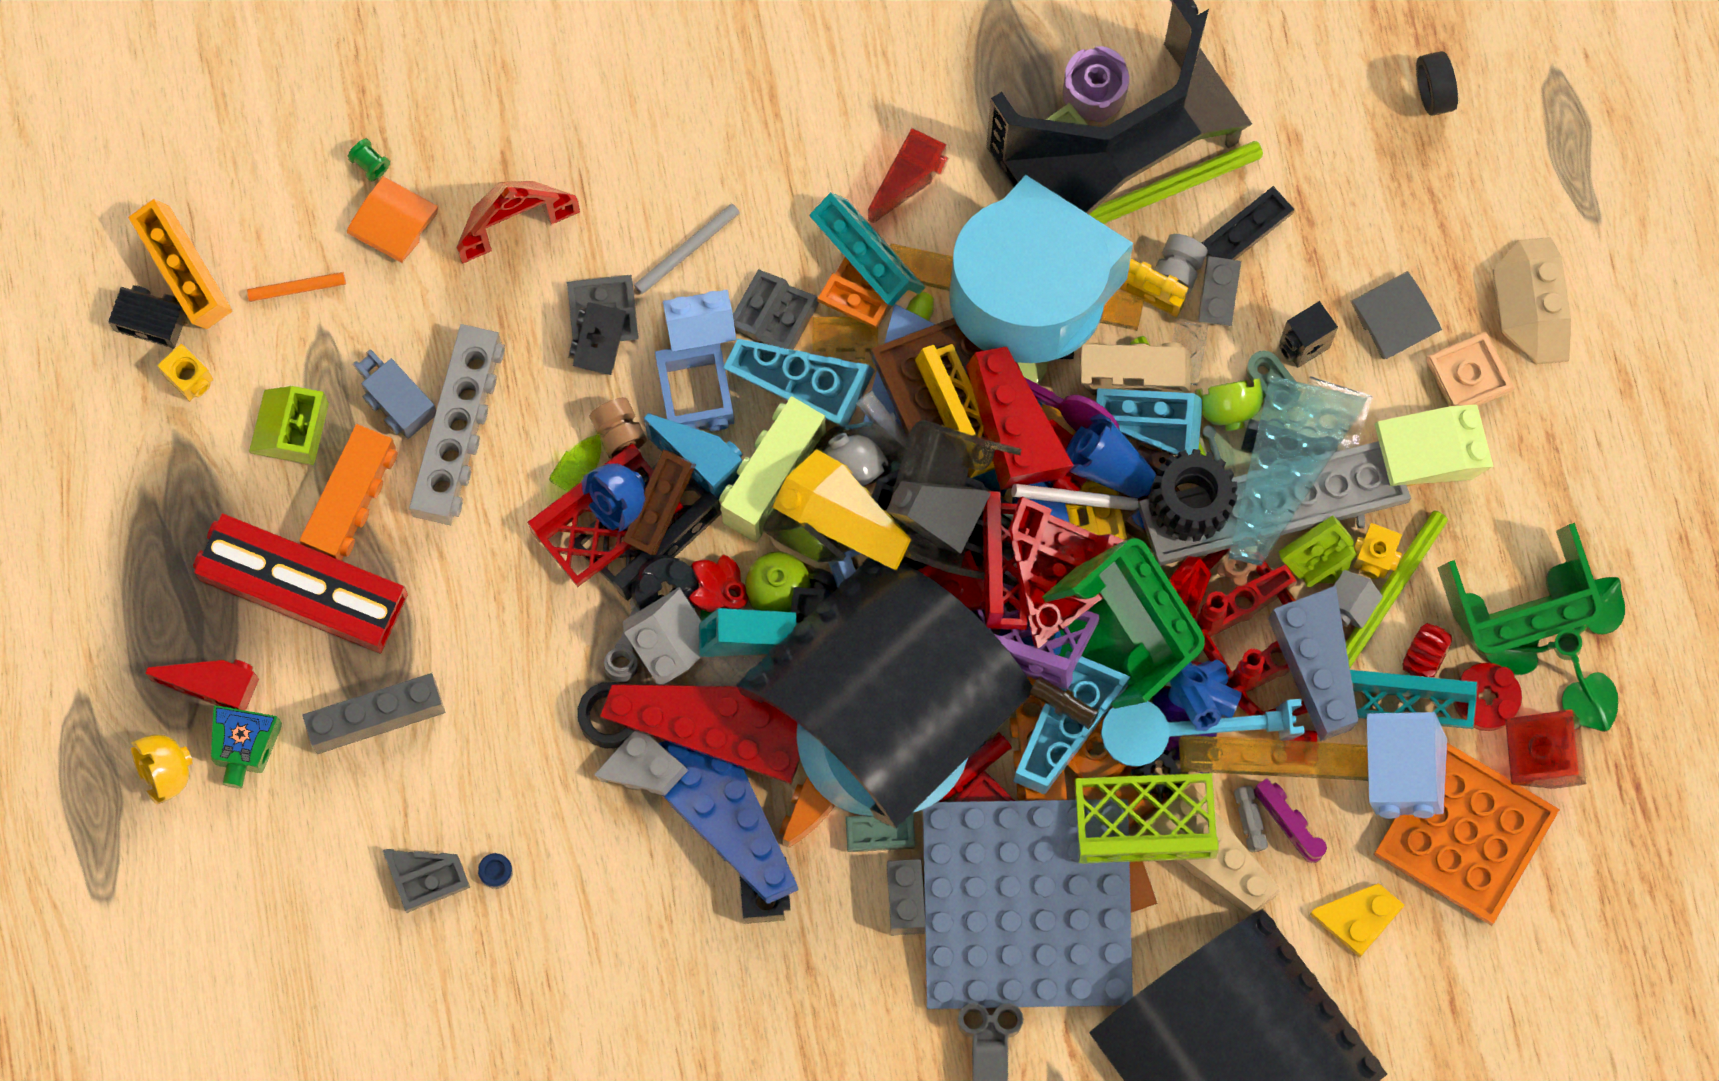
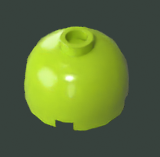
M1260 378L1253 379V386H1248L1247 380L1210 386L1208 388L1209 394L1204 395L1202 388L1196 389V395L1202 398V415L1214 425H1225L1226 431L1245 428L1244 421L1254 418L1261 409L1263 393Z
M782 551L769 552L759 557L750 566L745 579L746 594L752 608L758 611L791 612L794 587L810 588L811 581L808 578L809 572L804 563L794 555Z

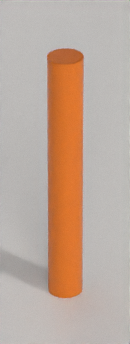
M344 272L250 288L247 289L249 302L346 285Z

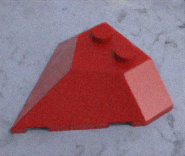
M535 181L499 182L472 208L456 247L462 264L492 251L486 228L538 205H542L550 224L553 225L580 213L576 195Z
M1020 497L1009 531L1035 648L1038 649L1060 629L1067 627L1103 598L1101 593L1090 599H1081L1073 595L1045 602L1042 596L1074 568L1125 540L1111 534L1097 535L1050 515L1052 509L1025 497Z

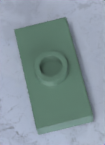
M913 813L897 828L875 819L874 816L846 817L847 852L915 849Z

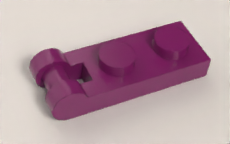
M1268 778L1264 779L1256 785L1254 789L1255 796L1302 857L1309 863L1319 862L1327 850L1325 841L1319 837L1313 838L1306 829L1308 823L1305 817L1297 809L1293 811L1286 803L1287 795L1281 786L1276 782L1272 784Z

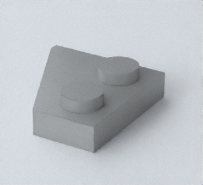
M635 730L594 775L604 783L611 781L624 784L627 788L647 789L651 793L666 795L688 770L648 734Z

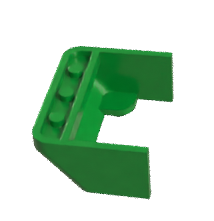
M1575 523L1556 530L1566 562L1556 565L1548 571L1546 586L1549 596L1489 614L1486 604L1480 596L1465 592L1455 560L1438 567L1453 617L1479 653L1493 655L1557 635L1565 629L1573 630L1589 625L1599 619L1602 614V602Z
M1134 538L1123 541L1074 568L1042 596L1045 602L1073 595L1081 599H1090L1101 593L1135 646L1127 653L1124 659V671L1126 675L1130 676L1132 685L1111 703L1114 709L1147 702L1197 657L1204 648V635L1148 546L1142 540Z

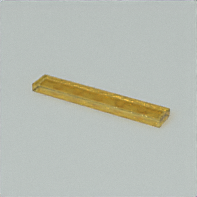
M1182 735L1179 738L1180 766L1183 772L1369 781L1368 745Z

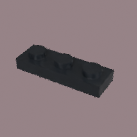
M1272 186L1202 242L1208 250L1206 257L1236 260L1290 217L1295 209Z

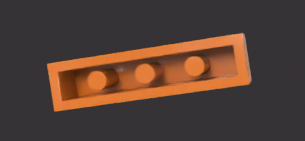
M359 424L355 425L299 539L301 545L341 561L344 556L348 557L355 544L353 536L357 528H362L367 521L369 515L367 507L372 497L376 499L382 490V476L386 468L390 470L396 461L398 452L395 451L396 446L392 438Z

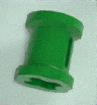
M367 138L360 140L354 145L347 156L351 163H357L366 172V178L370 181L380 178L390 166V160L386 156L381 157L372 148V144Z

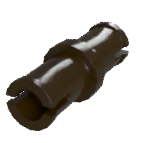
M1042 676L1038 677L1029 693L1031 696L1055 709L1054 713L1059 716L1064 714L1087 729L1091 728L1100 712L1098 709H1094L1074 697L1073 691L1069 689L1064 691L1045 680Z

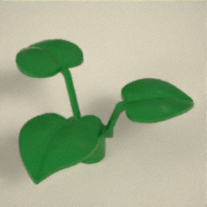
M1605 577L1594 580L1602 602V614L1594 623L1576 628L1575 630H1562L1557 634L1555 642H1549L1544 646L1537 647L1538 640L1493 655H1485L1488 661L1511 669L1514 675H1525L1533 672L1538 665L1537 653H1543L1551 649L1555 651L1559 658L1571 660L1579 682L1572 683L1565 689L1562 698L1564 712L1576 724L1602 732L1609 731L1616 719L1618 692L1613 681L1603 673L1595 672L1584 679L1578 658L1582 648L1580 634L1588 627L1595 634L1605 635L1614 632L1622 624L1625 616V602L1621 581L1618 577Z

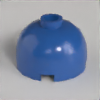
M616 463L602 465L584 475L582 479L584 495L590 493L593 500L589 507L598 520L608 529L613 531L618 527V532L623 531L640 515L645 501V482L639 473Z

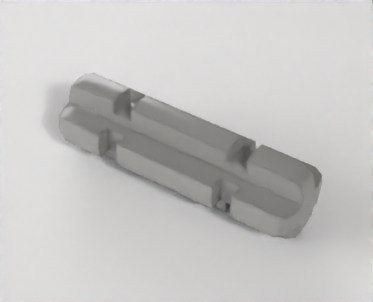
M1252 786L1239 787L1234 790L1236 804L1240 803L1241 805L1238 811L1244 834H1248L1249 837L1246 839L1248 850L1250 852L1265 850L1268 847L1266 835L1261 833L1264 827L1258 804L1253 802L1256 799L1254 788Z

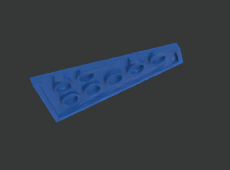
M668 741L658 743L688 770L666 795H662L670 803V806L704 840H707L715 848L717 853L740 874V877L767 904L798 891L799 888L744 769Z

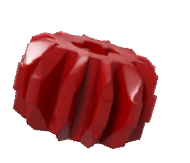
M1429 623L1422 625L1411 642L1403 660V670L1411 676L1434 678L1451 646L1452 635L1437 625L1434 626Z

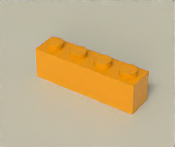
M153 199L128 217L192 324L209 329L233 312L169 205Z

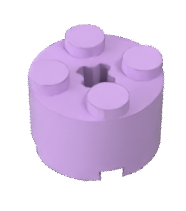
M1095 46V49H1083L1074 54L1069 60L1065 71L1063 100L1065 104L1070 103L1082 118L1095 122H1104L1115 115L1125 103L1129 85V73L1122 56L1116 51L1103 46Z

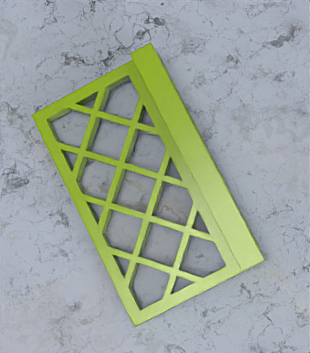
M1212 773L1075 778L1079 864L1216 859L1219 845L1216 834ZM1190 783H1205L1206 795L1198 804L1183 792ZM1157 784H1165L1174 792L1164 805L1160 804L1149 794ZM1174 784H1183V785H1182L1180 788H1178V787H1177L1176 785H1174ZM1140 785L1149 786L1144 790ZM1105 786H1115V787L1110 791V790H1109L1108 788H1106ZM1122 786H1132L1140 793L1129 807L1114 795ZM1083 787H1097L1106 796L1093 808L1083 799ZM1178 796L1193 808L1182 821L1167 810ZM1143 798H1146L1158 809V812L1147 823L1133 811ZM1109 799L1124 810L1123 814L1113 824L1098 812ZM1205 803L1207 804V813L1201 808ZM1084 808L1090 812L1086 818L1084 817ZM1197 812L1208 822V833L1195 834L1185 824ZM1162 813L1177 826L1169 835H1160L1151 827ZM1128 815L1143 827L1135 836H1125L1116 828ZM1094 816L1108 828L1101 837L1086 838L1085 825ZM1180 830H1182L1185 834H1177V833H1178ZM1146 831L1151 834L1149 836H1142ZM1113 832L1117 837L1108 836Z

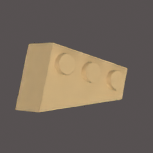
M1163 343L1162 347L1149 346L1147 344H1083L1081 350V383L1092 395H1097L1098 388L1187 393L1190 392V352L1186 347H1182L1180 343Z

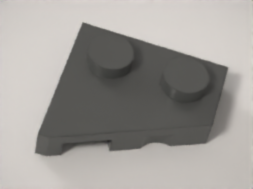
M394 849L383 850L406 913L471 888L458 854H430L423 851L403 852L394 851Z

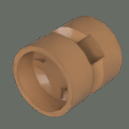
M622 397L610 400L597 407L589 415L597 434L604 435L601 442L608 457L611 459L632 443L639 449L647 442L640 423L633 422L635 413L628 398Z

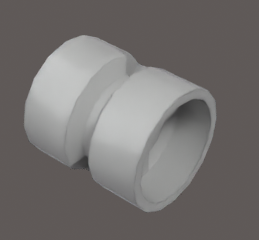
M1171 234L1162 251L1165 259L1158 260L1155 271L1167 277L1172 275L1178 278L1179 283L1189 288L1187 292L1189 294L1198 275L1195 270L1201 269L1208 250L1201 242L1182 234Z

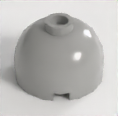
M839 434L828 442L830 447L824 451L825 454L845 464L852 471L853 477L861 486L872 482L884 472L882 464L888 466V461L881 449L867 436Z

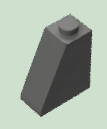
M901 481L898 489L892 496V501L886 512L940 549L962 553L990 493L986 490L967 486Z

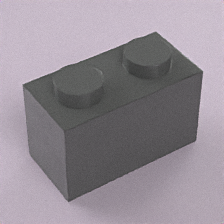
M1207 256L1197 321L1232 326L1241 261Z
M921 859L887 861L891 936L925 934Z

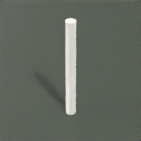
M1013 484L1011 490L1012 496L1018 498L1025 497L1027 499L1135 511L1138 508V499L1133 497L1023 484Z

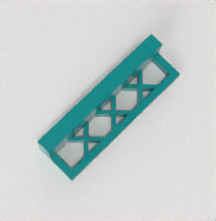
M830 192L810 213L809 216L888 305L894 306L908 290L920 294L926 288L848 199Z
M1350 670L1353 691L1362 692L1369 700L1362 708L1357 709L1358 718L1367 719V714L1402 713L1406 709L1410 713H1417L1411 705L1420 698L1430 699L1437 707L1433 711L1436 716L1440 712L1444 715V717H1437L1441 726L1464 729L1474 728L1477 682ZM1370 693H1376L1378 695L1373 698L1370 695ZM1386 695H1396L1403 705L1394 712H1385L1377 702ZM1403 696L1412 698L1409 701H1406V699ZM1437 700H1447V701H1445V702L1441 705ZM1455 701L1469 703L1467 720L1454 719L1445 709ZM1374 706L1378 711L1368 709Z

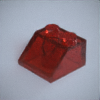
M1572 709L1505 718L1512 785L1548 789L1587 785L1580 719Z

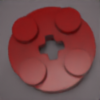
M1480 663L1463 672L1459 680L1477 682L1475 729L1481 731L1498 730L1514 719L1521 707L1522 691L1511 669L1494 663ZM1484 689H1490L1491 693H1495L1496 698L1492 700V705H1486L1484 699H1479V694H1482ZM1453 702L1458 715L1467 720L1469 703Z

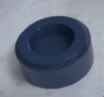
M492 853L485 856L479 863L478 875L484 885L489 888L499 889L510 882L513 876V868L507 857L499 853Z

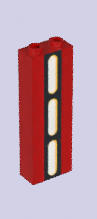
M223 513L218 521H214L211 524L207 535L209 541L204 551H199L193 564L195 575L203 583L379 654L382 653L408 596L405 586Z

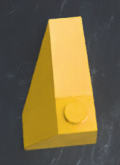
M815 450L786 477L772 506L799 523L894 570L898 569L911 542L910 537L888 512L883 511L875 502L867 488L861 486L853 477L852 471L842 462L820 450Z

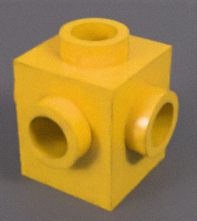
M1370 523L1365 537L1361 538L1358 536L1355 542L1354 550L1357 558L1353 567L1359 569L1360 574L1365 577L1385 579L1389 569L1396 571L1402 553L1396 550L1402 534Z

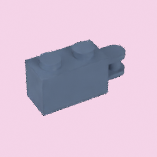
M370 349L366 352L368 356L361 362L355 361L353 363L355 369L365 379L361 384L366 394L362 397L374 411L380 409L387 416L384 422L396 435L401 432L409 439L435 417V405L392 358L384 364ZM377 366L379 369L370 375L368 372Z

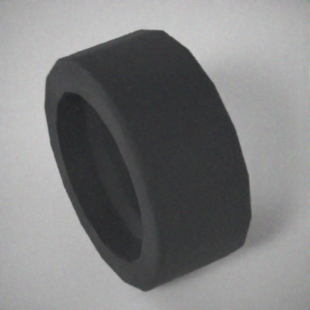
M1444 51L1419 56L1416 62V76L1421 100L1426 112L1430 116L1455 111L1458 106V89L1454 69L1448 55Z
M602 682L591 687L582 696L578 705V722L584 736L592 744L604 749L619 748L635 731L625 727L618 733L604 734L597 731L590 721L592 706L599 699L608 696L612 685H622L616 682Z

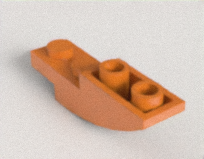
M806 777L804 785L797 784L791 803L796 804L792 816L785 815L779 834L784 836L783 846L788 848L811 833L835 807L834 804L819 793L808 777Z

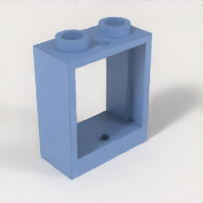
M720 343L673 352L671 349L655 351L667 420L698 430L709 428L710 431L724 430L729 427V424H734V414L726 372L723 368L724 361ZM715 364L723 408L675 416L667 372Z

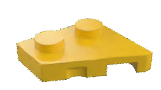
M1377 883L1314 908L1310 916L1360 958L1405 905L1380 883Z

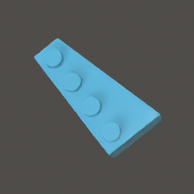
M1067 651L1065 658L1069 659L1072 652ZM1081 656L1072 673L1073 680L1068 689L1074 692V697L1100 711L1090 729H1087L1064 714L1059 716L1054 713L1055 709L1045 703L1015 773L1013 782L1045 795L1112 707L1111 703L1125 690L1130 676Z

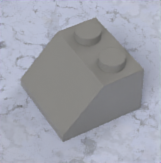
M680 587L622 621L625 635L658 685H664L689 670L701 658L699 657V623L702 621Z

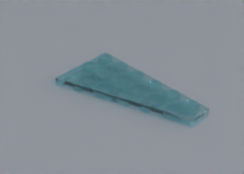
M1270 376L1228 558L1260 566L1263 564L1366 405L1368 398Z

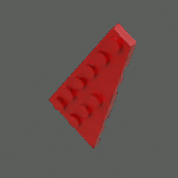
M612 685L600 715L602 719L791 785L800 763L797 745L798 723L766 702L759 703L741 695L737 686Z

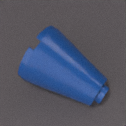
M1101 413L1092 416L1089 420L1093 423L1087 429L1081 426L1065 450L1074 465L1069 472L1136 499L1148 496L1156 476L1155 471L1110 418Z

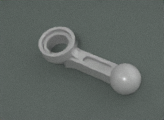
M632 598L630 600V608L632 610L630 617L639 612ZM624 631L620 640L615 644V649L608 652L604 659L606 675L617 682L630 680L635 676L638 669L637 657L633 653L634 647ZM617 657H625L630 661L623 668H617L612 665V661Z

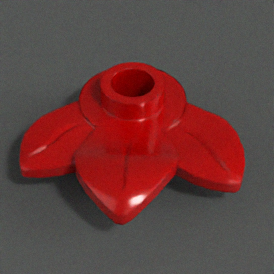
M723 554L717 561V564L710 560H699L691 564L693 573L701 585L688 598L693 605L704 611L714 612L718 608L741 609L747 603L748 596L746 594V587L741 582V571L732 558ZM729 589L733 590L737 597L731 596Z

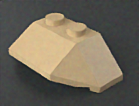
M1551 237L1519 240L1493 269L1501 332L1521 351L1527 354L1536 365L1569 362L1571 315L1562 256Z

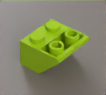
M296 386L264 390L249 453L314 465L329 406L324 392Z

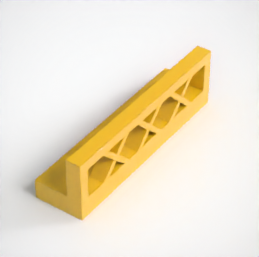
M953 344L936 349L935 345L923 348L915 359L916 364L968 477L972 478L994 470L993 461L988 462L980 445L982 444L989 448L987 440L981 437L982 433L985 436L971 383ZM946 355L953 367L950 376L941 360V357ZM954 386L965 392L966 399L964 405L961 404ZM967 415L977 419L980 428L977 435Z

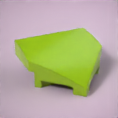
M1334 515L1278 551L1281 560L1299 579H1304L1307 587H1312L1316 583H1336L1344 570L1349 571L1351 561L1356 557L1352 537Z

